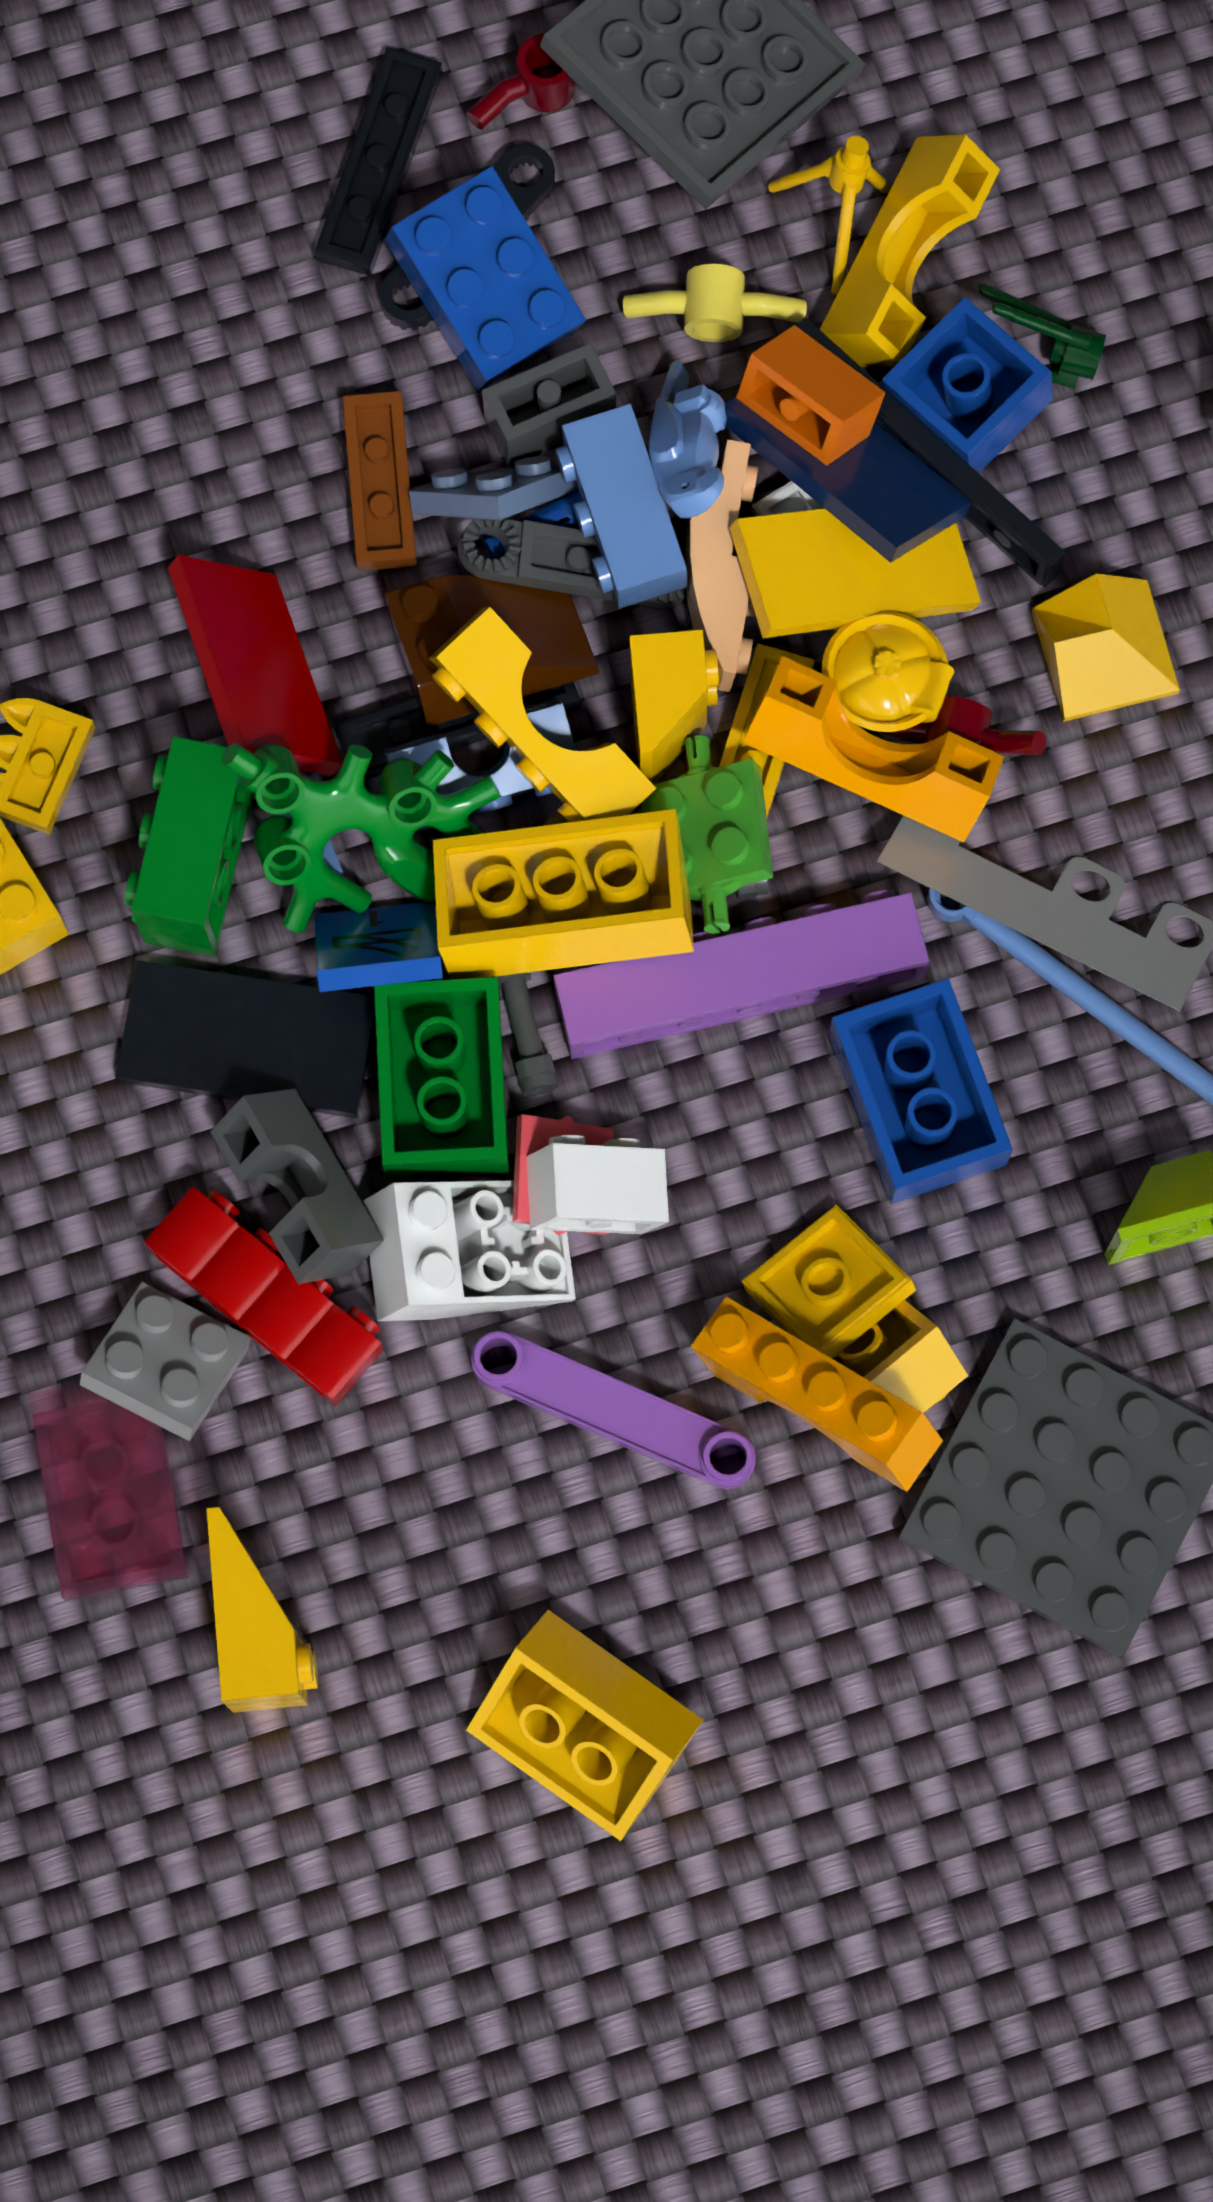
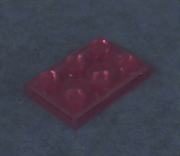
M110 1400L32 1414L62 1599L69 1601L189 1578L164 1428Z

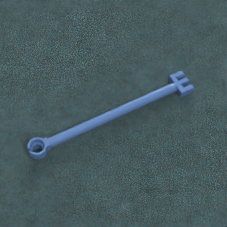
M929 888L927 895L928 907L934 916L942 921H961L967 926H973L1213 1106V1075L1026 935L963 904L957 908H947L940 900V893Z

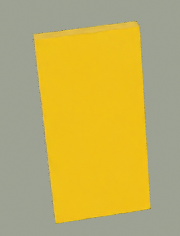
M825 508L739 518L729 527L762 638L837 629L844 624L865 618L879 611H891L905 614L912 618L973 611L981 603L957 523H954L891 563Z

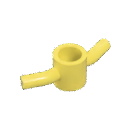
M703 264L688 270L686 275V291L663 290L625 295L623 298V312L628 319L663 314H685L684 331L686 335L705 342H727L741 336L743 332V316H762L799 323L806 315L807 302L804 299L770 293L744 292L745 275L742 271L729 265Z

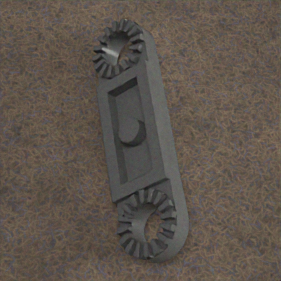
M475 518L467 525L459 539V559L465 569L476 577L616 602L613 591L602 593L594 571L592 559L601 556L595 537L584 538L581 530L528 520L519 522L508 519L490 520ZM483 534L496 537L504 547V557H501L499 560L494 559L493 561H490L489 558L484 560V556L477 555L478 550L474 549L475 543L473 541L475 537ZM686 588L632 605L659 610L671 609L678 606L687 596Z

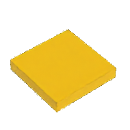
M834 1205L741 1281L746 1292L784 1331L832 1359L916 1291L912 1279L837 1205Z

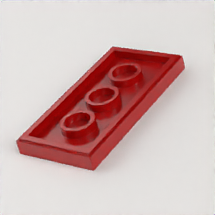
M178 555L169 565L168 571L227 745L230 746L233 743H237L251 753H254L262 745L277 744L292 752L300 771L331 776L342 764V760L276 575Z

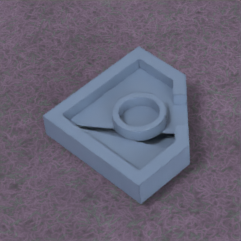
M535 456L520 459L512 467L467 473L466 469L460 468L438 471L431 475V483L410 490L409 495L412 514L502 520L579 489L576 481L565 483L559 465H551L550 457Z

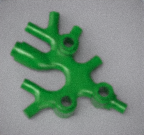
M233 743L228 746L222 756V764L241 775L240 782L242 786L255 794L261 809L271 814H285L289 812L292 817L290 819L282 815H274L266 818L255 833L254 843L267 879L278 885H293V894L283 920V925L288 930L296 933H302L306 930L316 903L322 899H335L359 914L363 913L371 903L372 895L370 892L332 870L325 863L323 857L324 847L329 839L338 832L347 829H358L370 836L375 858L381 869L394 884L425 903H430L432 900L436 902L433 851L415 841L413 834L419 828L425 826L434 827L450 838L488 833L470 822L468 816L473 811L501 797L492 777L488 775L468 787L448 795L438 794L436 792L437 785L455 766L445 753L436 750L422 766L406 758L395 759L388 763L379 778L381 794H374L367 791L364 786V776L372 758V753L361 745L349 746L338 775L328 781H315L302 776L292 752L277 744L262 745L254 753H251L237 743Z

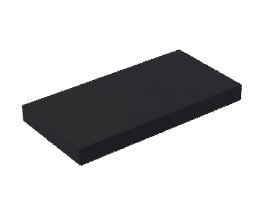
M137 960L115 1078L119 1083L238 1101L245 1095L296 1089L308 1111L358 1119L376 1019L375 996L338 990L319 992L318 987Z

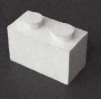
M562 1135L550 1138L548 1146L526 1156L530 1229L643 1234L669 1222L665 1149L642 1148L641 1140L635 1138L612 1139L604 1142V1146L586 1145V1138L584 1136Z

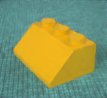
M547 1610L514 1649L466 1731L621 1841L678 1761L702 1724L703 1719L553 1612Z

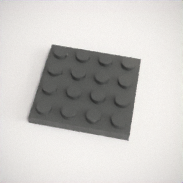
M585 0L545 33L540 47L705 210L859 77L866 65L801 0Z
M1014 1318L898 1540L1122 1658L1213 1483V1422Z

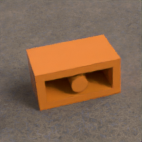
M793 325L751 354L736 398L828 466L869 437L886 392Z

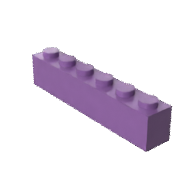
M894 890L876 891L860 898L859 905L836 909V905L832 903L820 904L800 913L801 918L777 923V919L774 917L760 918L744 924L741 927L742 932L718 937V934L705 931L693 934L694 952L563 968L564 973L554 975V989L571 1060L926 977L930 961L912 893L896 896Z

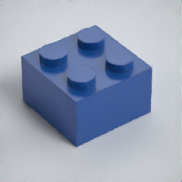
M966 297L882 379L883 387L978 473L1053 400L1052 372Z

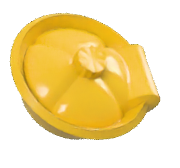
M891 611L875 612L865 618L844 624L830 639L822 660V674L838 681L839 698L848 720L863 728L879 732H896L914 727L921 722L929 723L935 721L942 707L950 680L955 674L953 667L948 664L943 646L928 627L908 615Z

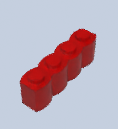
M192 1186L144 1241L146 1248L169 1270L196 1290L266 1351L336 1407L384 1351L381 1342L375 1338L381 1328L354 1305L347 1313L328 1299L334 1289L325 1280L298 1284L287 1264L281 1260L282 1255L266 1231L259 1227L252 1235L234 1221L240 1214V1211L223 1195L211 1189L205 1196Z

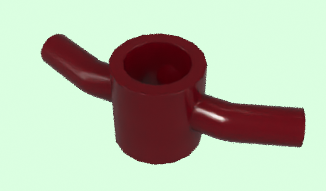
M545 33L533 35L522 44L517 56V74L494 85L466 113L468 119L475 127L483 130L511 102L520 98L528 107L538 112L550 113L558 111L569 104L575 93L576 82L540 47ZM543 68H552L560 72L550 78H540L533 74L535 71Z
M945 696L939 714L933 722H921L914 727L896 732L874 731L921 743L935 740L950 731L1003 755H1040L1046 748V737L1042 731L989 728L992 720V711L979 702L957 696Z

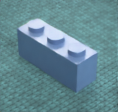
M631 404L562 425L564 446L556 448L555 453L565 483L576 481L582 501L573 504L584 538L594 536L601 556L593 558L592 563L602 593L613 591L618 608L620 609L686 588L687 568L658 482L654 476V470Z

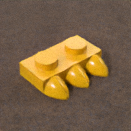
M31 698L8 700L0 704L1 713L15 730L22 733V736L0 735V767L6 770V773L0 772V817L50 835L96 726L94 721L40 700Z

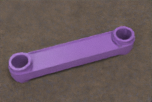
M504 1331L489 1332L479 1338L473 1347L471 1354L473 1373L479 1382L494 1391L717 1488L726 1490L738 1488L746 1483L754 1472L756 1462L755 1449L747 1437L735 1430L512 1333ZM493 1347H506L513 1351L517 1357L513 1368L507 1373L499 1375L485 1370L482 1365V1359L486 1352ZM725 1445L734 1446L742 1452L746 1464L742 1470L735 1474H721L714 1469L710 1462V1455L715 1449Z

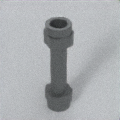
M531 973L496 976L498 977L499 988H503L521 1060L515 1063L523 1096H537L557 1089L558 1082L552 1057L549 1054L544 1055L526 983L531 980Z

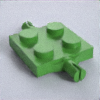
M696 735L694 736L695 741L691 737L684 741L688 772L676 779L654 784L656 789L641 803L642 813L676 809L690 900L702 901L704 930L707 933L717 934L720 933L719 928L723 932L730 929L726 897L744 885L773 878L761 767L753 759L722 767H712L710 738Z

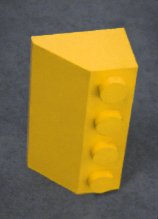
M676 809L433 840L438 950L451 980L488 978L694 952L690 894Z

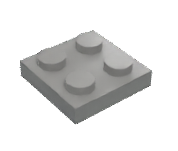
M141 1282L81 1372L79 1385L190 1441L247 1353L251 1337Z

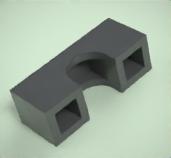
M296 1089L245 1095L210 1131L239 1182L248 1180L265 1181L276 1187L288 1200L291 1210L269 1232V1235L298 1284L350 1275L384 1241Z

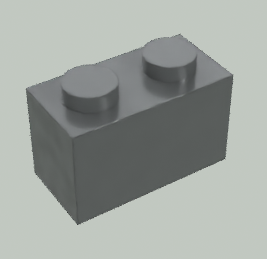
M591 343L482 390L484 417L508 467L514 466L515 462L520 459L535 457L564 444L562 425L616 408V392Z

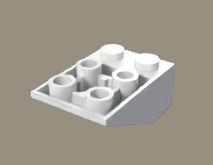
M514 1181L392 1183L363 1200V1205L384 1239L369 1255L377 1321L434 1320L572 1302L576 1300L567 1232L557 1235L553 1230L530 1229V1224L512 1222Z

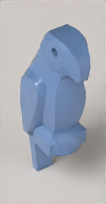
M677 360L670 365L659 399L656 400L648 456L654 470V476L667 504L680 518H691L706 512L720 496L724 486V476L719 468H716L719 457V443L716 433L725 429L727 416L725 413V403L716 392L707 389L704 384L688 389L690 374L682 363Z

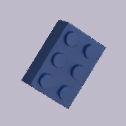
M493 166L391 227L385 238V242L478 392L572 335L586 321Z
M949 978L832 1017L829 1037L890 1204L1007 1165L1013 1148Z

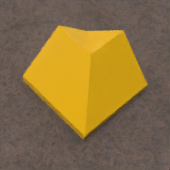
M1096 573L1032 608V616L1063 722L1179 694L1180 688L1147 580Z

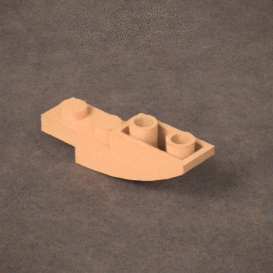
M728 439L720 465V471L724 476V486L720 496L706 512L687 518L685 535L686 593L693 630H703L705 650L716 649L719 686H717V689L730 692L736 673L747 674L753 639L742 637L745 618H756L729 527L738 519L741 500L752 502L758 473L757 466L747 465L751 444Z

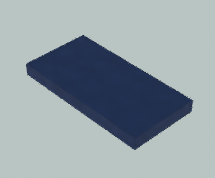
M736 397L725 402V413L727 416L725 426L745 443H750L752 449L890 563L967 515L972 501L875 422L869 437L826 466Z

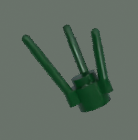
M985 284L980 286L979 293L982 296L997 302L992 306L994 314L1055 338L1049 362L1058 364L1059 369L1050 370L1052 372V384L1075 389L1078 377L1094 379L1102 355L1106 334L1072 324Z

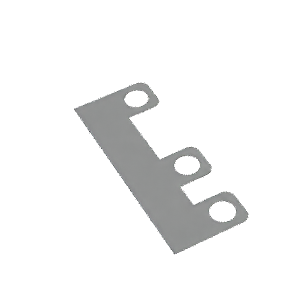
M903 815L879 856L878 863L1177 1011H1181L1213 948L1212 920L1180 904L1167 903L1161 908L1145 938L1109 920L1126 888L1125 881L1119 874L1084 857H1074L1067 863L1053 891H1050L960 847L961 841ZM1081 871L1096 872L1107 880L1110 893L1101 901L1086 900L1075 892L1072 885L1073 877ZM1175 917L1192 919L1201 927L1204 935L1203 941L1196 947L1187 948L1179 946L1168 937L1166 924Z

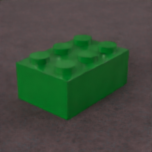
M173 736L169 754H160L158 756L153 775V790L160 792L155 812H145L139 834V848L146 849L141 871L132 870L130 872L125 892V905L132 907V922L137 924L145 944L216 957L254 795L252 791L242 786L240 782L241 775L222 764V756L228 747Z
M498 977L417 981L374 986L382 1165L386 1180L509 1174Z

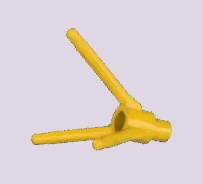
M851 136L848 138L845 146L837 151L836 156H831L820 164L783 176L768 184L769 191L775 193L826 176L829 178V183L833 190L841 194V210L831 290L832 294L836 296L846 276L856 194L862 190L865 179L882 193H888L891 189V185L872 167L868 155L869 143L861 136Z

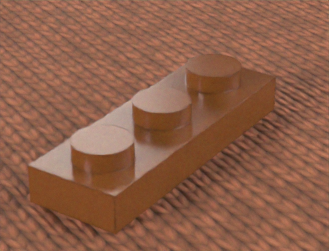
M402 391L343 396L358 571L417 566L413 514L409 495L410 478Z

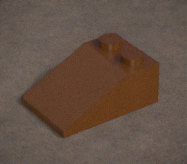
M442 575L384 593L394 635L427 727L478 712L464 696L458 702H455L437 684L432 675L438 670V667L429 658L484 607L490 606L532 652L523 673L522 698L599 674L596 659L570 594L487 580L474 575Z

